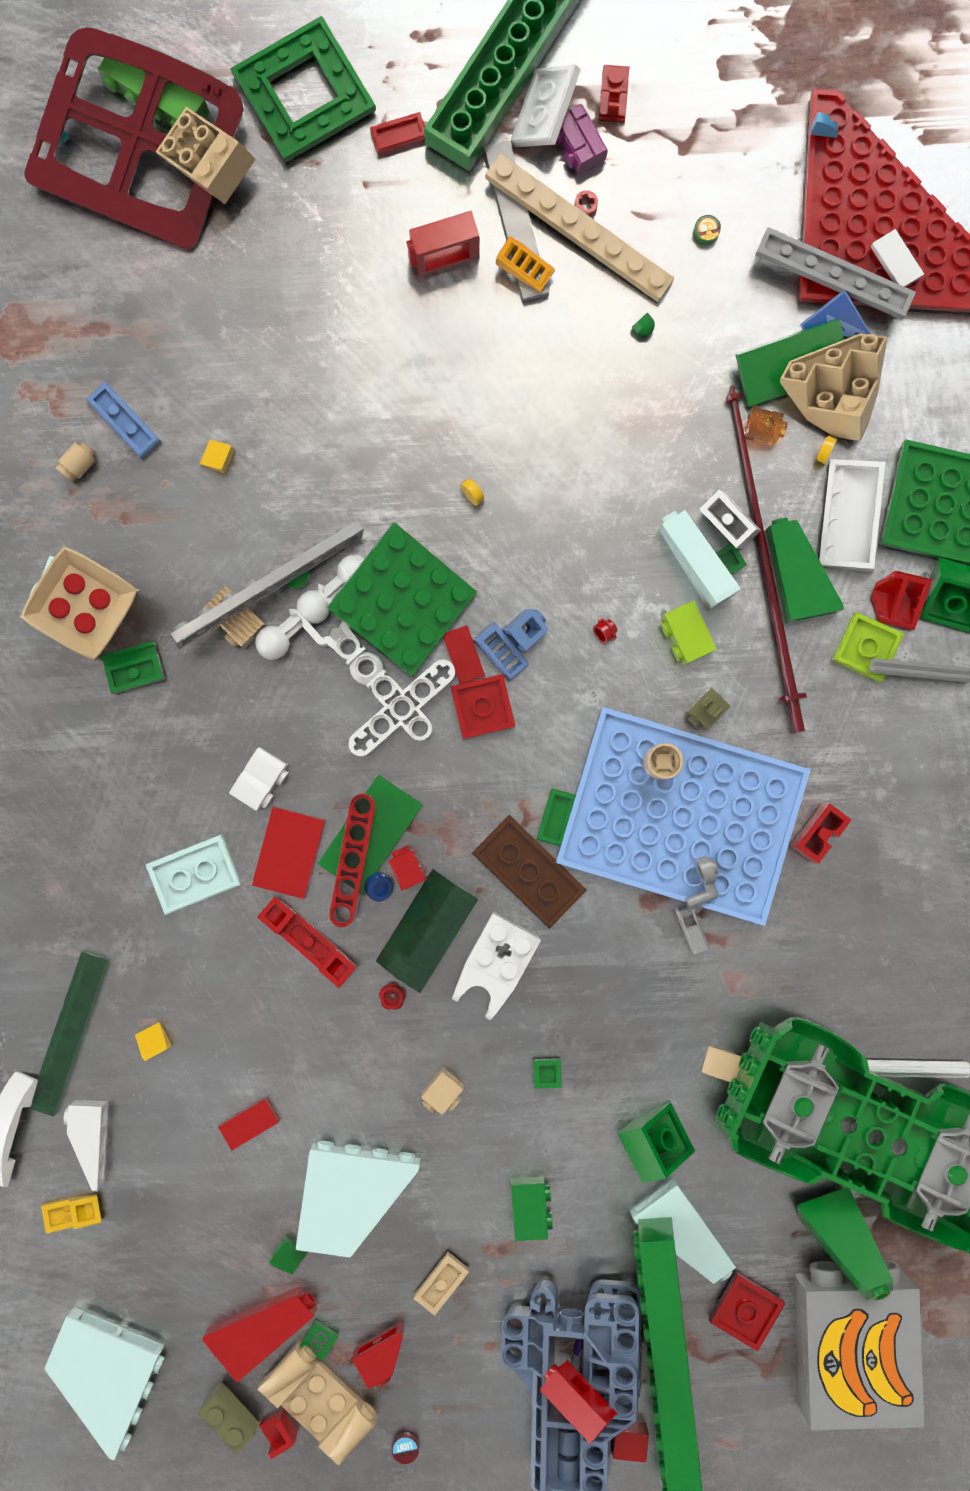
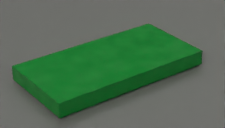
M836 318L735 353L747 406L751 407L788 394L781 385L780 378L789 361L844 340L840 319Z
M379 774L365 793L375 799L377 808L360 894H363L365 891L364 885L367 878L379 871L423 806L422 803ZM362 798L356 808L360 813L366 814L370 810L371 804L366 798ZM346 822L317 863L335 877L337 875ZM360 825L354 826L351 831L352 837L357 841H361L365 837V829ZM350 852L346 857V862L350 867H357L360 864V857L357 853ZM349 879L343 881L355 890L353 881Z

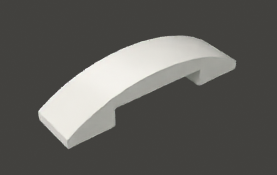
M16 1071L0 1094V1186L4 1188L9 1185L15 1160L10 1158L9 1154L23 1107H31L38 1083L37 1079L20 1071Z

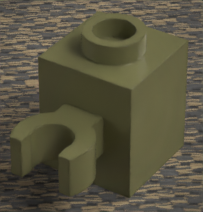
M711 687L685 713L689 716L687 718L688 722L695 729L699 730L701 728L706 731L731 706Z

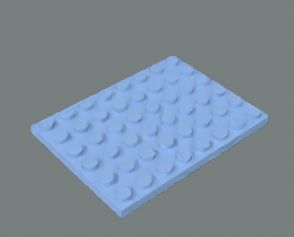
M602 707L556 863L686 902L685 898L705 891L704 883L700 879L695 866V859L706 855L708 859H714L719 870L715 881L718 896L697 906L765 926L811 769ZM663 743L672 744L682 753L683 767L681 771L669 779L659 780L652 778L644 769V755L647 750L655 745Z

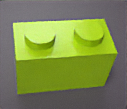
M694 600L665 613L661 617L663 620L660 623L662 631L666 637H671L674 644L672 647L673 654L678 662L682 660L683 665L689 664L717 650Z

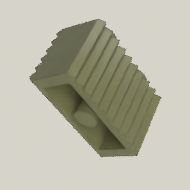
M223 1382L204 1399L198 1412V1416L202 1417V1421H206V1425H210L213 1433H217V1437H221V1441H225V1445L229 1446V1450H233L232 1454H237L255 1436L259 1426V1421Z

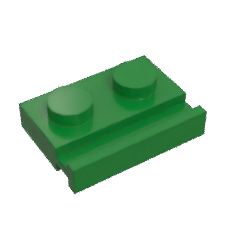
M154 641L101 656L111 694L166 680Z

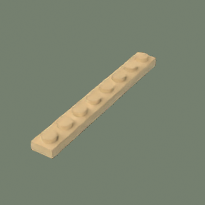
M502 153L498 155L485 173L487 181L656 302H659L675 277Z

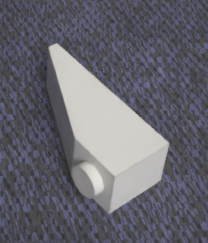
M75 1100L65 1109L64 1124L67 1125V1135L91 1190L98 1191L105 1184L109 1101Z

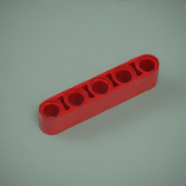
M368 794L356 795L351 800L329 912L331 922L337 927L350 925L355 920L377 808L375 799ZM362 798H366L371 804V808L366 814L360 813L356 808L357 802ZM356 825H360L365 829V837L361 841L355 840L351 835L352 828ZM350 852H355L360 857V864L357 867H350L346 862V857ZM345 879L354 882L355 891L353 894H346L342 891L341 884ZM338 907H346L349 910V920L341 921L337 918L336 910Z

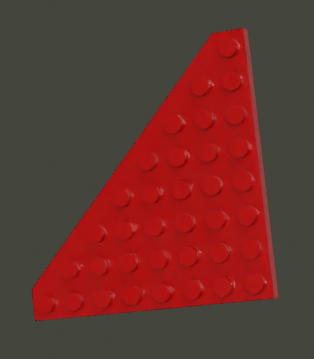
M813 89L810 94L802 242L892 281L870 246L873 242L896 229L924 273L920 279L906 287L916 292L909 309L970 313V234L959 222H954L946 213V207L934 194L930 195L921 185L922 181L917 175L896 158L897 153L883 138L880 140L870 129L872 126L858 110L855 112L846 102L847 98L839 90ZM818 112L828 114L830 116L829 120L838 123L837 138L810 135L811 125ZM800 275L799 302L828 303L840 293ZM849 297L854 305L869 306Z

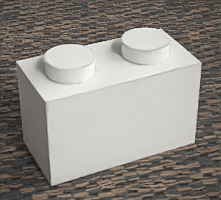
M718 490L700 508L701 512L738 549H743L761 531L736 503L721 490Z

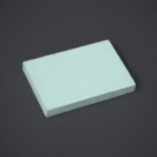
M223 834L146 864L165 915L242 885Z

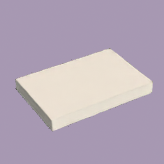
M576 64L535 69L510 141L515 148L554 145L556 143L581 71Z

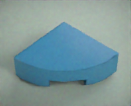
M818 112L811 125L810 135L837 138L838 123L829 120L830 116L828 114Z

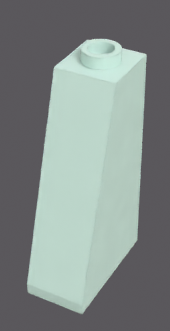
M674 511L662 519L664 523L660 526L659 531L708 611L730 599L741 590L686 511L680 514Z
M674 1178L630 1210L633 1220L638 1225V1219L672 1217L676 1255L713 1284L729 1278L733 1272L732 1270L736 1268L730 1256Z

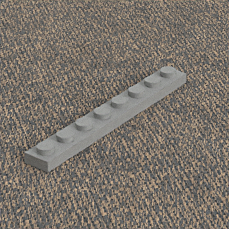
M358 520L352 524L349 522L344 523L336 530L337 533L329 538L327 536L321 537L313 544L314 547L306 552L304 550L298 551L290 558L291 561L283 566L281 564L273 566L265 577L260 580L258 578L250 580L245 584V589L237 594L235 592L227 594L221 599L222 603L214 608L211 606L204 608L197 614L198 617L191 622L183 621L173 629L174 632L171 633L173 642L178 649L183 648L361 539L363 527Z

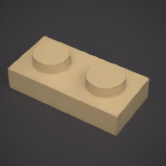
M447 1252L416 1291L413 1299L435 1316L467 1276L469 1268Z

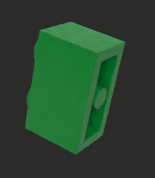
M543 1176L511 1178L515 1241L548 1239V1230L553 1229L552 1212H546V1202H551L550 1184L545 1185Z

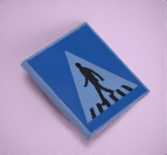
M845 290L800 324L802 330L837 318L841 322L844 340L860 333L871 334Z

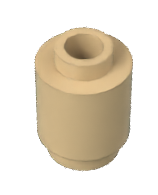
M74 442L58 460L60 463L55 468L73 482L76 478L80 479L96 461L92 457L95 452L84 442L80 445Z

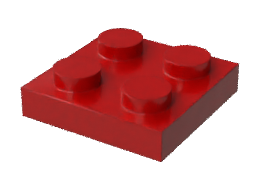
M503 674L450 686L463 739L516 727Z
M736 1272L709 1317V1321L714 1326L758 1352L786 1303L775 1294Z

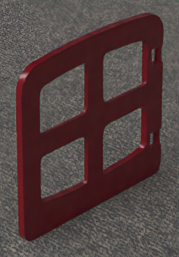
M94 28L78 29L67 42L63 54L64 57L59 72H57L36 135V141L25 168L24 176L26 181L36 188L181 248H194L198 243L214 196L194 182L185 208L177 211L129 195V189L141 155L145 151L156 153L167 136L153 127V120L167 83H173L218 107V116L214 126L232 138L236 136L243 115L241 97L233 87L162 52ZM96 55L111 59L145 72V79L132 115L123 117L77 97V89L89 57ZM70 60L78 63L73 77L66 75ZM75 119L116 136L121 140V149L107 185L88 178L57 161L56 152L67 120ZM43 142L51 144L46 159L38 157Z

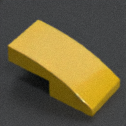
M97 1194L67 1198L41 1205L46 1234L71 1227L78 1229L102 1223Z

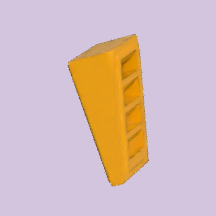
M509 236L496 257V265L540 293L555 272L554 267L511 236ZM511 251L515 252V254L510 261L507 259V257L509 256ZM523 257L525 260L519 268L516 264ZM530 263L534 264L530 273L527 274L525 271ZM539 269L544 270L539 280L536 281L534 277Z

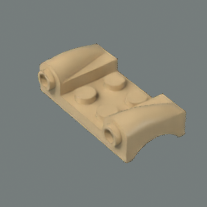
M297 1340L278 1365L263 1377L257 1390L275 1407L279 1408L281 1405L319 1441L318 1447L339 1466L375 1427L378 1414L371 1405L365 1403L323 1362L315 1357L314 1352L309 1347L303 1346L301 1348V1342Z

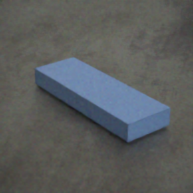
M106 381L86 399L141 459L145 458L161 443V440Z

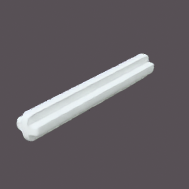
M867 1060L869 1070L884 1077L968 1078L970 1076V1064L967 1061Z

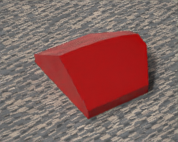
M894 571L876 582L871 599L879 622L915 630L932 579Z

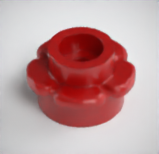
M600 618L598 623L593 626L594 634L602 643L606 644L609 641L616 640V632L618 630L610 619Z
M396 983L387 984V987H383L379 992L381 1005L387 1010L401 1008L403 1000L406 998L404 989L399 988V985ZM391 994L395 995L394 999L390 998Z

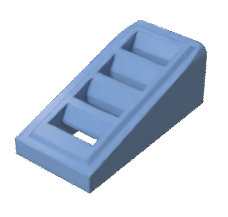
M495 622L490 623L473 638L476 645L508 681L512 680L529 665V662ZM495 633L497 636L486 645L484 641ZM502 641L504 645L493 653L491 649ZM509 649L511 653L500 662L498 658ZM516 657L519 661L507 670L505 666Z

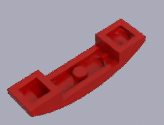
M276 896L272 898L257 916L275 934L282 936L319 969L318 971L336 987L340 988L357 968L326 936Z

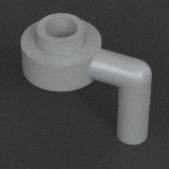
M706 855L695 859V866L700 879L704 883L705 891L685 898L689 909L713 900L718 896L715 881L719 870L714 859H708Z

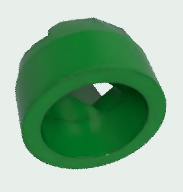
M647 312L632 328L639 335L647 336L655 329V321Z

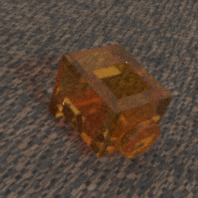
M753 405L747 417L744 432L745 439L775 445L779 437L783 438L786 433L787 422L783 421L784 413L760 409L759 406ZM764 422L772 423L773 426L768 428L764 425Z

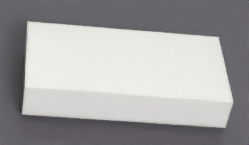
M896 229L873 242L870 246L892 282L907 287L924 275Z

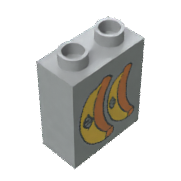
M884 1260L893 1279V1291L882 1300H874V1298L866 1300L833 1261L813 1262L810 1264V1273H794L798 1407L811 1430L925 1428L920 1290L903 1270L900 1271L898 1263Z

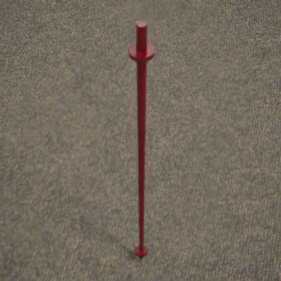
M731 385V395L726 396V402L733 404L754 522L761 529L757 534L787 693V696L780 697L779 701L780 703L788 702L794 733L805 731L799 700L807 698L806 693L797 692L738 402L743 398L742 394L736 393L735 387Z

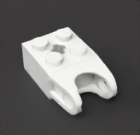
M492 911L466 959L452 1000L458 1002L460 997L473 986L485 988L491 997L485 1018L491 1020L518 984L541 941L540 937ZM507 943L510 953L500 956L498 954L499 950L496 947Z

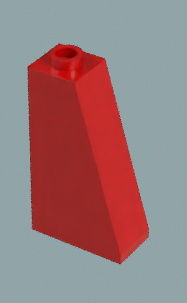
M300 1286L210 1326L201 1340L233 1379L239 1382L314 1317L317 1309L316 1300L310 1292H304Z

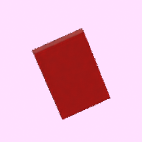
M272 807L252 886L305 899L326 820Z

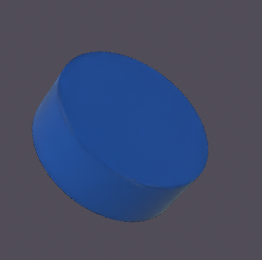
M374 873L367 878L364 890L372 900L380 902L386 900L391 895L393 883L385 874Z

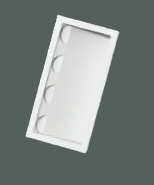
M830 459L819 558L823 567L874 573L885 462Z

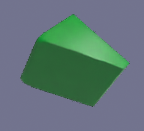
M286 1235L268 1263L293 1275L308 1252L296 1250L297 1242Z

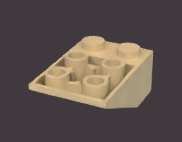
M185 107L156 151L163 159L224 204L256 160L240 142L188 107Z

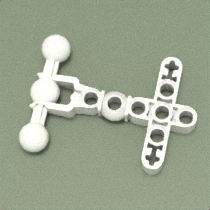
M348 555L338 564L337 576L326 586L318 584V590H310L301 594L297 600L296 609H289L291 616L279 627L273 625L261 629L256 636L255 645L262 657L269 660L279 659L288 651L289 639L303 627L321 647L330 646L340 657L347 660L346 664L350 668V674L353 679L359 684L366 685L369 689L372 688L373 694L384 706L349 739L348 744L351 752L363 757L371 754L400 727H403L414 740H427L432 735L433 729L432 724L421 712V709L452 683L455 678V668L447 660H438L408 687L402 690L391 677L386 676L388 673L384 670L383 661L380 656L374 652L367 651L364 646L362 647L350 627L344 622L340 624L339 628L332 629L329 636L322 638L311 624H319L327 618L330 612L326 608L327 605L364 560L359 555ZM346 641H353L356 644V650L354 653L346 655L342 652V645ZM364 661H371L374 664V670L369 675L360 673L359 668ZM448 667L450 669L448 671L449 678H439L436 681L439 687L435 689L433 683L426 677L431 675L432 679H434L438 675L437 668L445 669ZM382 681H388L392 685L391 692L385 696L377 692V687ZM419 684H427L431 690L430 694L425 698L416 696V687ZM400 701H405L410 705V711L405 716H399L395 712V706ZM380 719H386L389 722V730L384 734H379L375 730V723ZM422 721L428 725V731L424 736L419 737L413 733V725L416 722ZM368 728L375 737L379 738L377 742H374L372 738L366 742L368 748L365 751L363 749L356 750L355 748L358 745L356 742L357 738L364 740L369 736V734L365 733Z

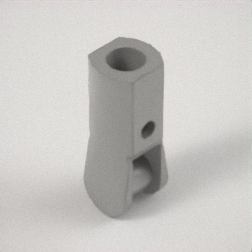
M694 908L674 909L692 954L696 955L708 950L710 947ZM692 917L694 924L686 927L684 920Z

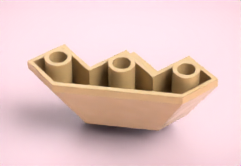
M860 333L789 361L780 378V383L807 421L834 437L861 441L870 422L878 395L887 337Z

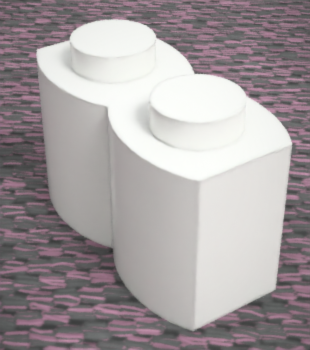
M258 747L234 783L229 794L256 811L260 810L261 807L266 809L274 797L271 793L276 784L281 786L289 774L286 771L288 764L265 749Z

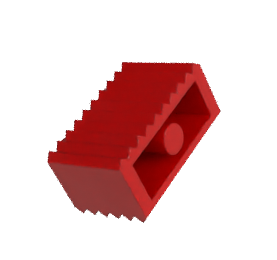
M408 845L392 852L394 858L388 860L402 891L425 881L428 876L425 873L426 869H423L424 864H421V859H418L419 854H416L417 850H410Z

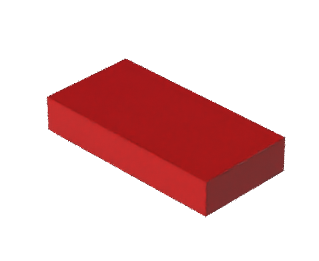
M421 112L370 127L378 156L425 142V124Z
M468 625L446 632L443 638L459 684L485 677Z
M267 1097L220 1124L218 1129L232 1151L276 1125L280 1120Z

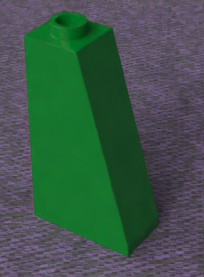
M788 517L773 520L772 525L765 532L785 624L835 614L844 610L840 597L798 520L788 521Z
M846 1187L797 1205L800 1221L866 1300L872 1298L874 1300H882L890 1295V1292L893 1291V1279L849 1188Z

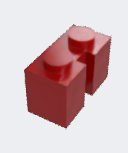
M822 803L791 843L790 847L811 863L819 864L832 847L827 843L830 837H839L851 822V819L832 804Z

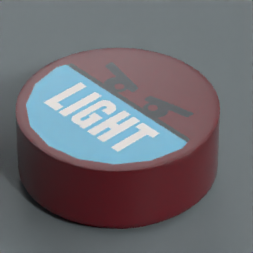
M401 1432L396 1435L391 1449L393 1458L401 1464L412 1463L419 1454V1441L417 1437L410 1432Z

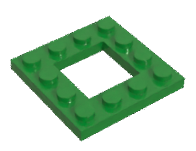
M322 16L230 68L232 75L285 163L376 111L374 101ZM314 57L338 97L293 122L271 86L270 81Z

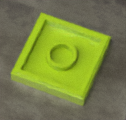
M855 611L849 620L832 661L882 683L886 675L870 673L869 662L875 658L893 660L905 633Z

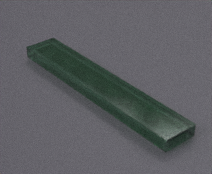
M81 951L37 1078L38 1083L31 1107L27 1108L50 1116L56 1115L109 959L87 951Z

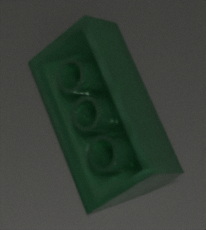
M432 869L376 959V962L395 978L421 993L479 897L435 869Z

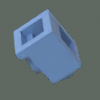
M524 609L507 626H504L502 631L518 650L526 651L549 628L544 623L546 619L538 610ZM524 624L527 625L526 632H524L521 628V626Z

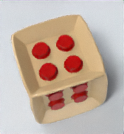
M63 544L62 549L51 561L28 598L22 615H19V619H24L32 627L72 651L92 659L93 662H97V657L110 642L130 609L136 593H139L140 589H135L112 571L85 555L67 548Z

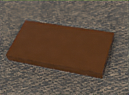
M510 815L472 852L549 929L587 891L561 864L556 863V859Z

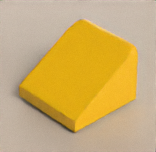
M210 439L200 465L225 475L235 449L231 445Z
M160 1022L135 1034L144 1061L172 1046Z

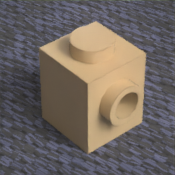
M443 1067L423 1090L421 1098L424 1101L422 1103L432 1113L438 1111L443 1115L446 1110L451 1112L461 1100L458 1096L464 1090V1084Z

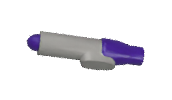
M577 1338L573 1348L571 1364L581 1373L584 1339Z

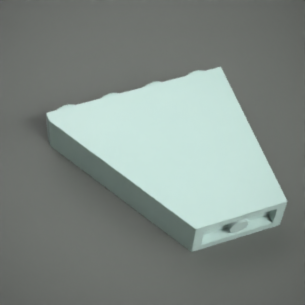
M330 1141L313 1143L309 1152L296 1250L351 1258L419 1171L421 1158H415V1154L409 1152H400L399 1155L388 1154L387 1150L380 1148L365 1151L361 1150L360 1146L351 1144L345 1145V1148L336 1147Z
M74 1307L65 1318L44 1369L108 1458L115 1460L120 1450L125 1452L132 1435L128 1431L131 1424L136 1426L143 1409L139 1405L142 1398L147 1400L154 1383L150 1382L153 1372L158 1374L165 1358L161 1356L164 1345Z

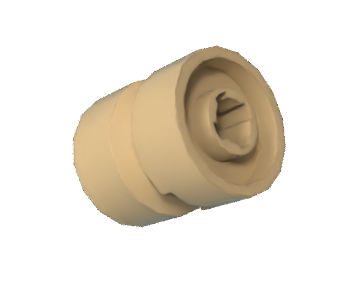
M663 743L655 745L647 750L644 755V769L654 779L673 778L679 774L683 767L682 753L672 744Z

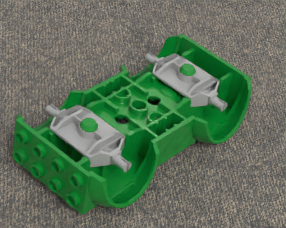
M790 1017L774 1027L760 1022L759 1026L755 1027L751 1033V1045L748 1052L743 1053L738 1065L740 1070L737 1077L733 1078L729 1083L727 1100L725 1104L720 1105L716 1114L717 1124L728 1136L730 1150L754 1163L804 1183L813 1185L823 1178H827L879 1201L882 1218L930 1240L970 1254V1092L954 1085L939 1084L924 1095L870 1071L867 1058L855 1046L821 1025L798 1017ZM846 1117H852L856 1121V1128L850 1133L843 1132L841 1129V1122ZM874 1130H880V1141L876 1144H870L869 1134ZM898 1139L904 1140L907 1146L906 1151L901 1155H895L891 1149L892 1143Z

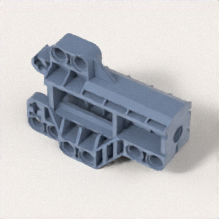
M541 1280L533 1290L530 1306H513L508 1310L504 1318L501 1343L502 1361L508 1368L516 1372L532 1394L530 1486L535 1491L607 1490L611 1466L612 1438L637 1421L638 1399L640 1398L641 1293L639 1286L633 1282L595 1281L590 1288L584 1313L573 1308L559 1311L558 1288L552 1281ZM599 1289H604L605 1294L598 1293ZM614 1289H618L617 1295L613 1294ZM625 1290H632L636 1293L637 1300L635 1301L633 1297L621 1294ZM541 1293L546 1294V1299H548V1302L544 1305ZM510 1319L520 1320L523 1326H513ZM555 1337L584 1339L583 1377L609 1403V1407L617 1412L613 1420L591 1444L540 1391L547 1381L544 1375L554 1365ZM517 1347L521 1350L522 1354L514 1355L509 1348ZM597 1369L610 1370V1377L596 1376Z

